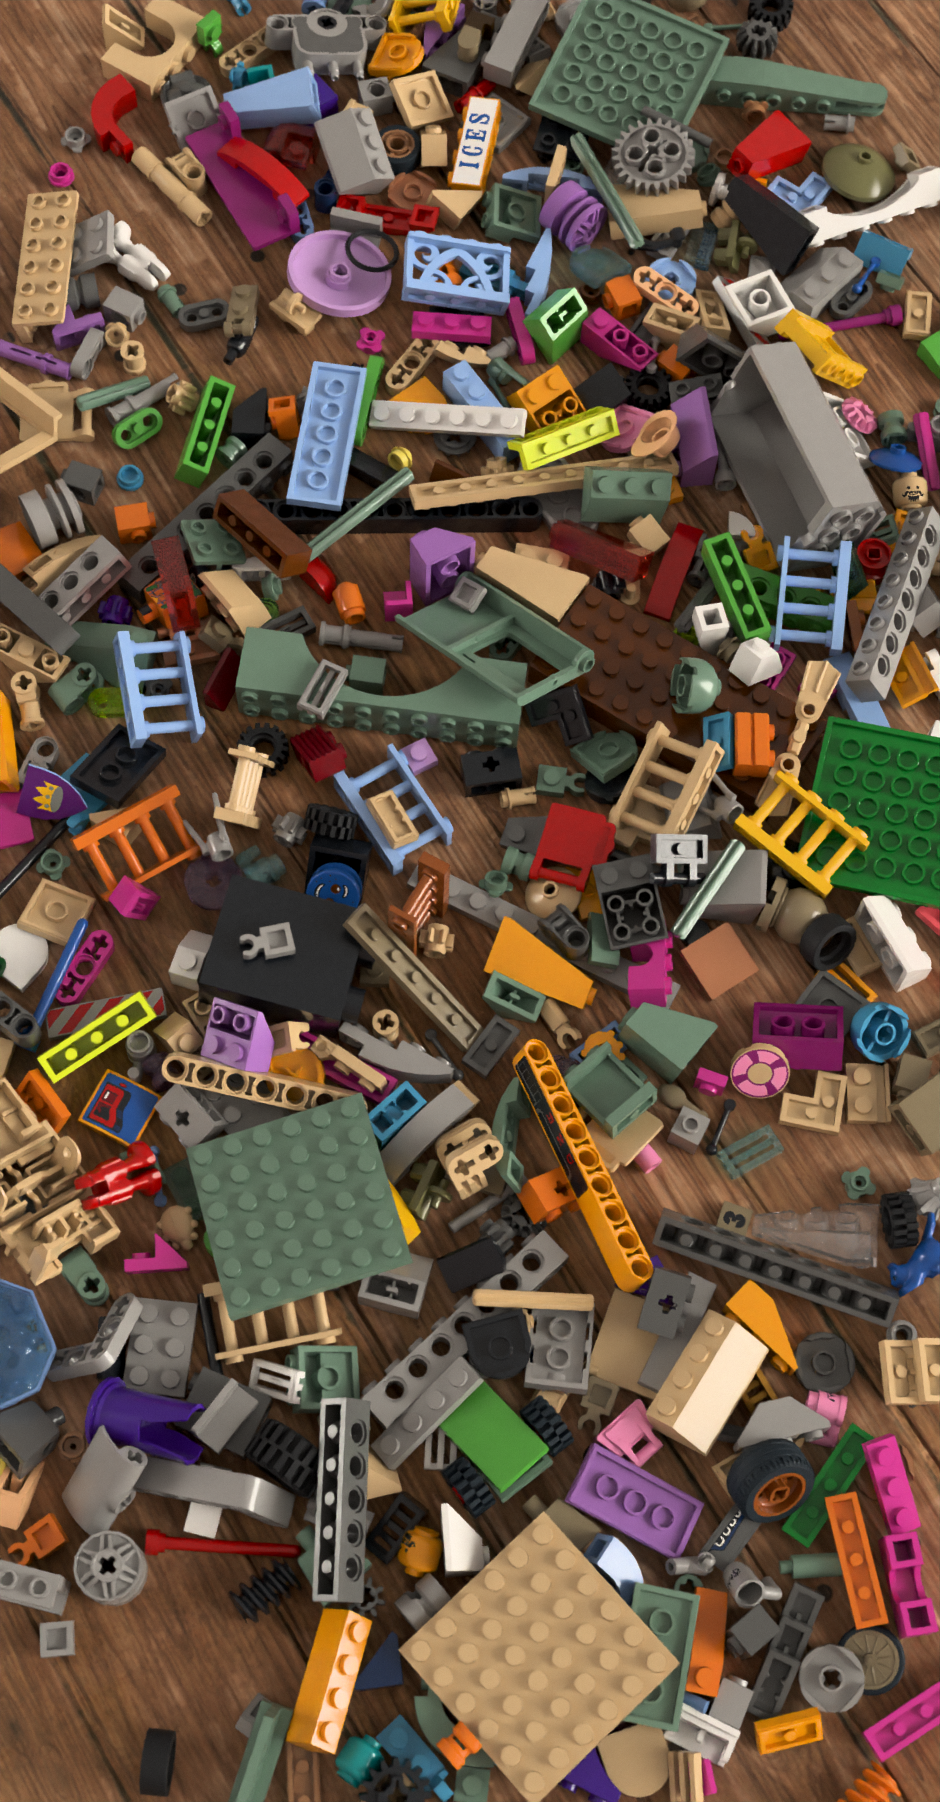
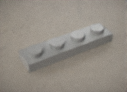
M460 1356L370 1446L386 1466L394 1471L484 1380L468 1361Z

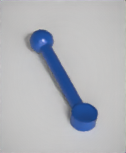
M871 258L869 268L859 282L852 286V291L855 294L862 291V285L873 269L880 266V258Z

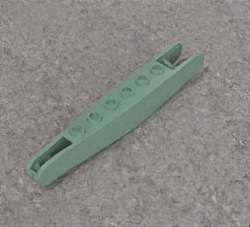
M723 56L699 104L744 108V102L752 100L767 102L768 111L779 110L848 115L849 113L851 115L876 117L884 110L888 92L883 85L878 83L862 82L768 60L742 56Z

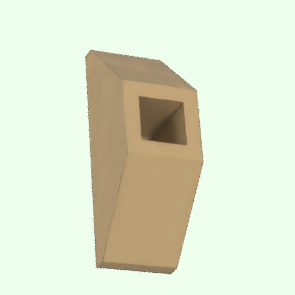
M0 622V660L15 673L20 671L31 672L35 676L37 683L57 682L70 663L71 658L66 655L61 657L52 648Z

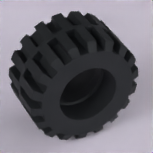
M267 1418L244 1450L247 1458L266 1475L292 1493L303 1498H310L317 1488L319 1449L285 1424L275 1419Z

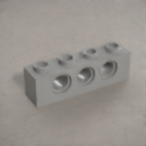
M101 535L38 597L72 626L133 566Z

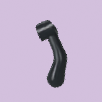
M675 227L669 232L670 237L662 240L651 241L644 238L643 246L637 249L630 247L628 254L633 255L635 250L656 252L672 246L680 248L683 244L682 240L686 238L684 229L682 227Z

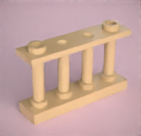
M657 721L654 728L650 729L647 734L646 744L617 804L610 810L608 822L613 823L616 826V830H624L627 824L650 834H686L725 754L724 750L717 742L709 739L706 740L704 746L697 748L670 738L671 732L662 722ZM663 747L695 759L696 762L692 771L686 774L656 763ZM653 773L682 784L683 789L679 798L674 800L645 789L644 786L650 774ZM638 799L670 810L671 814L666 824L659 825L631 814Z
M238 744V749L229 748L228 754L238 758L228 803L225 802L224 808L215 807L213 818L260 830L262 818L255 816L256 811H253L263 766L274 769L275 763L268 760L269 755L255 752L256 748Z
M220 1281L202 1285L204 1297L213 1296L214 1302L218 1303L226 1351L216 1353L215 1358L216 1360L225 1359V1364L244 1361V1354L317 1340L318 1346L336 1342V1335L343 1334L342 1327L330 1329L324 1292L312 1295L318 1328L317 1333L300 1336L294 1302L281 1305L288 1339L269 1342L264 1311L251 1315L257 1345L238 1348L234 1321H231L229 1318Z

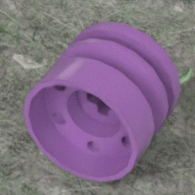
M569 180L557 187L549 196L540 212L539 222L545 229L546 227L550 228L551 234L558 236L559 241L566 244L569 250L578 252L589 245L601 231L607 219L608 211L603 204L598 203L595 197H588V192L576 181Z

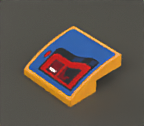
M106 1069L78 1117L77 1122L99 1135H106L128 1148L132 1142L140 1139L156 1110L154 1108L155 1104L162 1096L119 1073Z

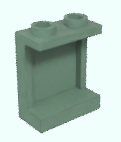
M607 1041L601 1046H594L587 1053L584 1061L579 1065H572L564 1074L563 1080L572 1099L612 1139L657 1101V1088L650 1081L644 1084L612 1053L611 1045Z

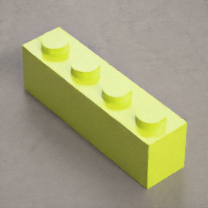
M139 990L39 1055L37 1059L52 1082L56 1083L154 1019L157 1014L142 991Z

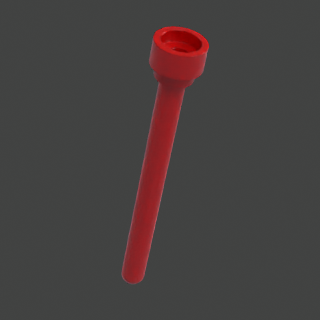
M147 1528L145 1540V1555L152 1556L165 1553V1550L297 1558L301 1554V1548L295 1544L167 1536V1533H161V1529Z

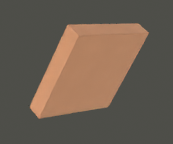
M728 921L678 952L709 1002L759 971Z

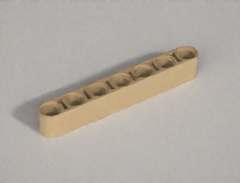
M180 1051L168 1054L162 1064L163 1076L172 1083L297 1111H304L319 1106L316 1099L323 1093L331 1095L333 1101L359 1093L269 1071H243L207 1057ZM172 1060H179L184 1064L185 1069L180 1074H174L169 1070L168 1063ZM201 1067H209L214 1071V1078L204 1081L198 1076V1070ZM238 1073L244 1078V1084L240 1087H233L227 1081L228 1076ZM262 1080H268L274 1085V1090L269 1094H263L258 1090L257 1084ZM291 1087H299L304 1095L300 1100L293 1101L288 1098L287 1091ZM363 1095L365 1105L368 1111V1103L366 1097Z

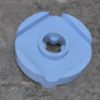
M661 258L649 266L669 281L675 280V285L691 296L694 295L696 273L687 262L680 259L679 262L671 261V258ZM661 290L658 293L660 298L664 300L673 297L672 293L668 290Z

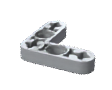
M126 1293L120 1296L109 1310L93 1342L57 1350L46 1377L51 1382L100 1373L110 1368L117 1360L139 1318L143 1304L133 1293Z

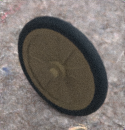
M880 1625L859 1630L853 1627L840 1639L838 1645L852 1651L862 1665L865 1676L863 1695H881L890 1691L898 1684L905 1669V1654L900 1641L890 1630Z

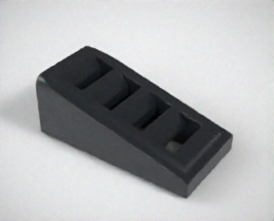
M400 1492L366 1538L365 1547L388 1565L398 1553L405 1532L413 1530L415 1525L419 1526L429 1510L408 1492ZM403 1504L416 1514L414 1518L401 1509ZM394 1515L408 1525L406 1529L392 1519ZM386 1525L400 1536L398 1540L383 1530ZM378 1536L392 1546L389 1551L375 1541Z

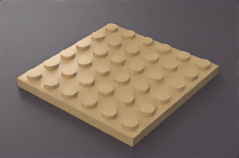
M544 1511L399 1649V1652L458 1721H461L482 1745V1749L528 1802H540L680 1664Z

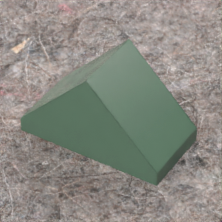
M494 970L484 990L482 999L500 1017L535 1023L546 996Z

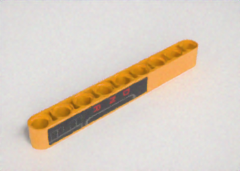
M531 1039L527 1041L513 1058L514 1070L615 1283L622 1291L632 1293L639 1289L653 1275L654 1268L548 1047L540 1040Z

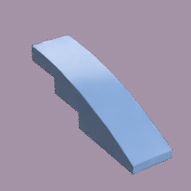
M547 227L526 265L525 282L529 284L525 289L524 306L528 307L525 311V318L545 301L548 291L552 237L551 229Z
M850 652L843 653L840 657L833 656L824 659L823 661L828 660L835 669L841 672V676L835 686L838 691L836 696L842 710H847L850 720L890 728L879 702H860L845 681L854 659Z

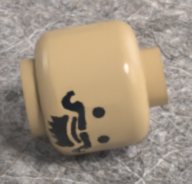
M916 472L903 473L901 478L893 482V504L895 508L909 511V509L922 508L928 504L927 480L917 476Z

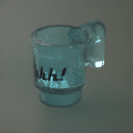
M253 845L238 854L235 859L246 878L273 884L280 879V876L286 873L284 864L275 853L269 857L265 856L252 864L250 861L261 855L257 845Z

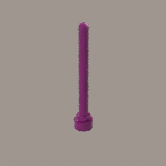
M895 304L887 306V309H883L881 313L831 321L824 324L828 325L833 332L880 323L893 327L902 325L903 315L900 305ZM778 334V337L781 341L789 340Z

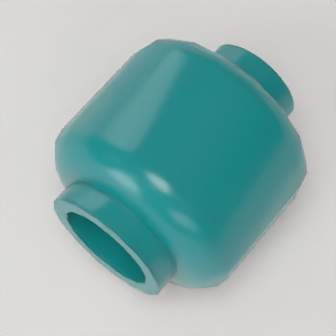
M365 1734L363 1739L357 1736L350 1737L335 1759V1764L338 1768L336 1774L345 1782L358 1789L362 1785L360 1783L362 1779L370 1780L371 1775L368 1769L371 1767L377 1771L380 1769L379 1759L385 1761L383 1755L379 1752L382 1745L367 1734Z

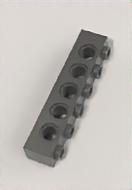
M347 1397L321 1399L312 1601L363 1603L370 1401Z

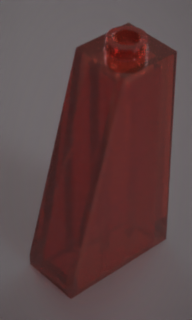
M568 519L558 520L557 523L552 525L549 533V538L551 539L549 547L631 583L647 578L655 551Z
M176 535L151 541L173 633L201 627L193 587L179 536Z

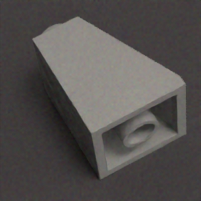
M724 850L708 851V864H697V873H704L707 876ZM745 850L699 918L750 925L766 905L768 850ZM684 864L681 865L680 873L684 870ZM696 884L695 887L681 888L679 904L683 905V910L701 884Z

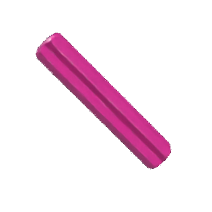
M919 412L913 415V423L919 457L922 462L923 478L927 480L928 491L932 492L940 489V477L929 414L927 412Z

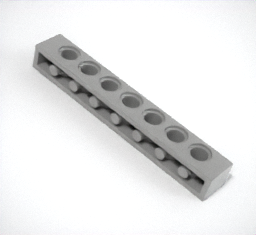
M933 506L909 509L845 681L860 702L885 700L940 549V516Z
M544 1230L538 1235L533 1232L521 1243L523 1249L515 1256L512 1253L506 1256V1270L479 1282L476 1288L503 1290L500 1283L503 1280L510 1279L517 1285L515 1291L537 1292L567 1264L569 1256ZM526 1259H534L538 1262L539 1268L535 1271H528L522 1263ZM467 1295L462 1297L453 1307L456 1311L448 1319L442 1316L431 1327L433 1332L425 1340L420 1337L408 1348L410 1354L405 1359L393 1361L385 1370L387 1375L379 1383L374 1380L361 1392L364 1396L361 1400L370 1401V1415L386 1430L460 1356L465 1359L469 1356L464 1335L458 1333L455 1329V1325L458 1322L466 1321L469 1323L508 1312L515 1308L495 1307L492 1312L483 1313L478 1309V1306L473 1305L472 1296L470 1298ZM438 1342H444L449 1346L450 1351L444 1356H438L432 1351L433 1345ZM416 1363L424 1365L427 1369L426 1374L419 1378L412 1376L409 1372V1368ZM391 1385H399L404 1390V1393L398 1399H391L386 1394L387 1388Z

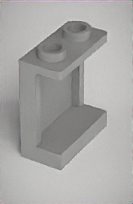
M0 1560V1600L62 1616L71 1588V1582L58 1574Z

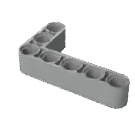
M147 1456L148 1462L136 1484L132 1487L137 1492L239 1511L258 1521L281 1528H288L296 1495L255 1476L198 1465H185L182 1462Z

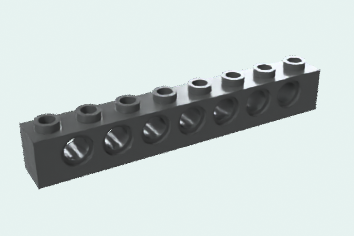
M267 433L128 560L133 567L118 580L119 586L143 605L146 602L145 587L178 565L182 569L186 564L192 563L180 527L181 521L212 518L218 494L244 489L255 499H258L262 494H267L271 491L275 482L291 472L293 466L292 450L272 434ZM168 553H175L172 556H165ZM148 571H156L152 574H146Z
M663 1208L652 1241L653 1245L886 1328H890L900 1300L898 1290L667 1208Z

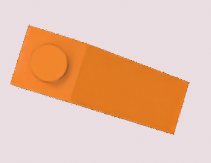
M695 1586L694 1594L700 1595L685 1691L717 1697L724 1660L728 1593Z

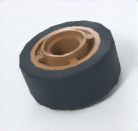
M402 125L387 126L379 131L394 176L402 172L408 174L414 171L421 160V142L417 133L409 127Z

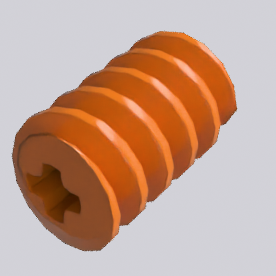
M871 1760V1765L874 1771L868 1768L862 1771L866 1781L859 1778L853 1781L857 1791L849 1788L845 1791L849 1802H891L888 1797L889 1793L898 1797L901 1796L895 1780L873 1760ZM838 1799L836 1802H847V1801H845V1800H843V1799Z

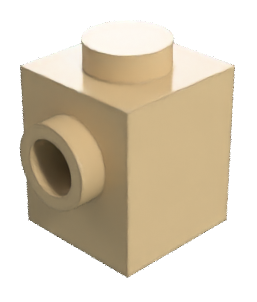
M651 514L645 518L640 515L628 525L631 529H629L626 536L635 543V548L646 561L666 547L671 540Z

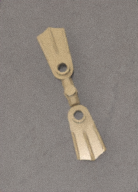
M809 660L807 662L795 707V715L798 721L794 732L788 738L787 753H782L776 758L775 765L771 768L754 802L759 808L778 786L773 781L774 775L778 770L783 773L789 772L798 779L801 763L797 756L806 741L809 726L821 716L841 676V672L835 669L828 660ZM805 706L813 708L814 712L812 715L804 712ZM785 760L792 762L793 768L791 770L784 768L783 762ZM787 792L768 817H787L793 796Z

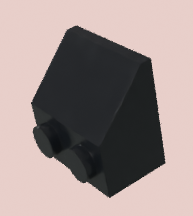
M316 833L310 845L304 894H306L307 886L313 873L320 866L332 862L343 863L354 869L362 881L363 893L358 904L359 907L363 900L373 843L355 839L332 838Z

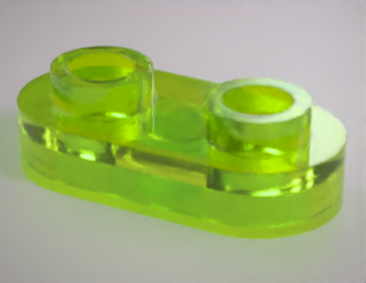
M120 687L98 688L90 693L88 705L94 716L99 718L125 717ZM101 703L108 704L105 708L99 707Z

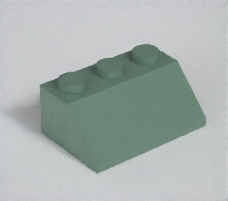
M585 466L580 521L631 523L640 515L645 518L651 514L657 523L660 524L670 502L672 473L664 469Z

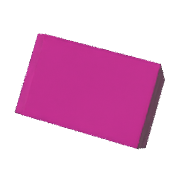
M124 875L108 900L124 917L145 921L161 896Z

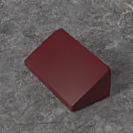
M230 647L225 649L203 690L205 705L221 712L226 710L236 691L235 685L241 659Z

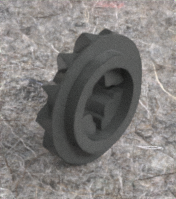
M434 433V443L437 445L438 451L445 452L447 456L453 454L460 457L465 452L469 454L471 448L475 446L476 435ZM450 435H453L454 437H457L459 435L460 441H450Z
M516 1193L509 1194L502 1204L501 1219L512 1228L515 1236L527 1238L533 1232L538 1235L548 1224L546 1220L534 1225L532 1220L529 1219V1224H527V1220L523 1216L516 1215V1213L521 1211L522 1206Z

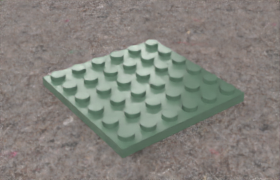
M581 0L528 104V109L614 147L615 139H620V132L628 133V125L637 128L638 120L643 125L647 124L648 118L641 115L644 105L688 126L729 45L730 38L642 0Z
M361 1092L186 1148L227 1312L231 1321L413 1263Z

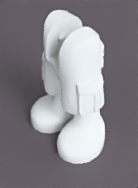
M117 222L114 225V259L105 263H112L118 266L117 271L130 281L137 282L144 289L156 290L159 284L154 276L161 281H166L171 275L169 269L143 244L134 245L131 242V228L126 222ZM116 250L123 252L125 255L122 256Z

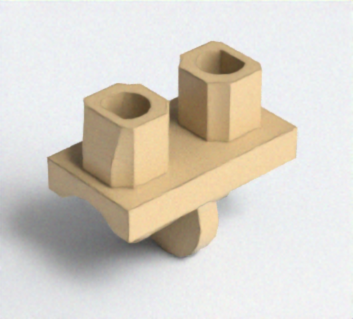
M285 288L277 299L269 303V309L275 312L282 321L289 322L296 327L303 336H307L315 328V324L322 318V313L302 302L303 295L301 293H293L288 288Z

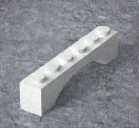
M927 166L906 173L907 180L892 195L882 202L861 211L833 214L827 211V207L813 205L799 210V213L820 228L809 248L821 246L824 244V240L830 238L832 240L844 238L847 236V232L853 230L855 232L865 231L870 228V224L876 222L877 224L888 223L893 220V216L899 214L900 216L911 215L919 207L930 208L936 206L937 201L940 200V167Z

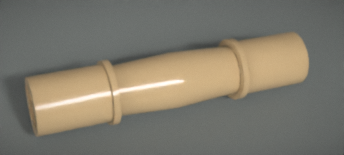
M144 146L138 148L133 153L132 163L147 176L150 182H154L166 196L175 202L181 212H184L198 227H202L209 222L212 217V211L197 197L195 192L189 191L166 168L164 162L160 161Z

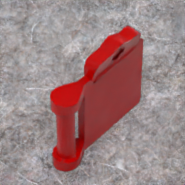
M552 803L536 856L530 867L529 879L538 881L541 878L575 887L576 891L585 893L592 866L607 863L609 856L615 851L614 838L617 832L616 826L613 823L606 822L607 818L605 815L559 803ZM545 859L582 870L579 876L542 866Z

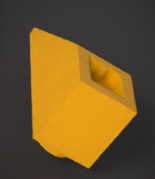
M749 1279L725 1304L722 1312L725 1314V1317L737 1322L768 1348L769 1352L767 1355L771 1358L770 1363L776 1370L782 1374L786 1372L791 1376L798 1366L774 1300L752 1279Z

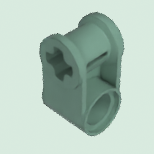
M87 662L80 663L64 677L53 683L48 689V695L64 715H72L92 697L100 693L104 687V678L96 671L92 664Z
M80 1245L60 1260L63 1265L62 1276L70 1286L74 1287L85 1303L89 1306L97 1307L103 1305L108 1300L110 1289L104 1277ZM94 1285L99 1290L93 1293L89 1290V1287Z

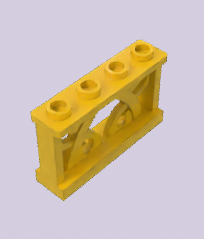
M792 308L774 327L780 336L796 342L799 349L815 365L812 371L816 375L848 389L857 386L863 380L867 369L865 366L851 360L833 340L832 336L835 333L828 325Z

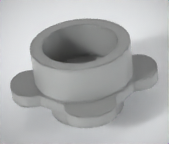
M78 126L68 128L65 131V137L61 138V145L71 148L74 153H81L83 151L82 148L91 142V136L85 134V131Z

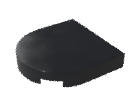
M522 1308L461 1325L471 1361L475 1368L484 1376L496 1380L509 1379L518 1375L528 1364L531 1357L532 1343Z

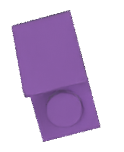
M67 304L64 323L56 324L52 330L56 350L60 351L82 344L91 327L105 332V323L101 311L75 319L70 305Z

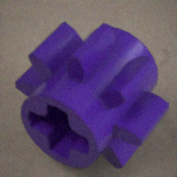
M117 595L110 596L107 602L101 600L97 611L100 614L99 619H102L101 623L130 625L133 616L129 601Z

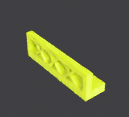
M597 406L525 434L524 438L509 440L507 444L510 450L519 452L523 470L529 471L620 435L614 409Z

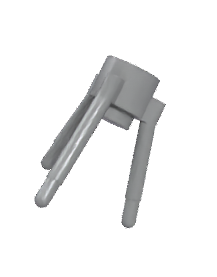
M715 773L712 780L725 796L717 797L712 794L711 799L714 801V810L700 805L697 811L712 817L717 822L723 819L728 824H733L741 813L743 814L744 808L736 801L737 795L731 792Z
M216 792L212 793L214 811L216 806L221 807ZM216 819L218 831L208 835L207 842L205 843L188 821L183 820L184 827L199 845L203 856L210 855L213 861L220 862L233 855L234 851L227 835L224 821Z

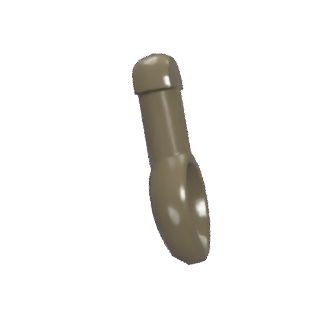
M671 1084L659 1086V1097L669 1108L682 1110L683 1106L708 1118V1114L704 1110L701 1111L687 1100L684 1091L679 1087Z

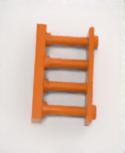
M176 784L165 786L69 839L75 850L83 849L84 852H88L108 889V891L100 894L103 901H109L108 898L118 885L98 848V845H100L98 840L106 835L114 839L134 875L131 879L139 884L185 858L191 861L202 855L199 845L194 842L192 836L184 827L183 820L174 805L176 803L174 798L181 795ZM158 807L160 810L165 811L184 846V849L171 856L167 853L149 819L151 817L149 812ZM132 821L140 825L159 860L157 864L146 870L141 866L124 834V826Z

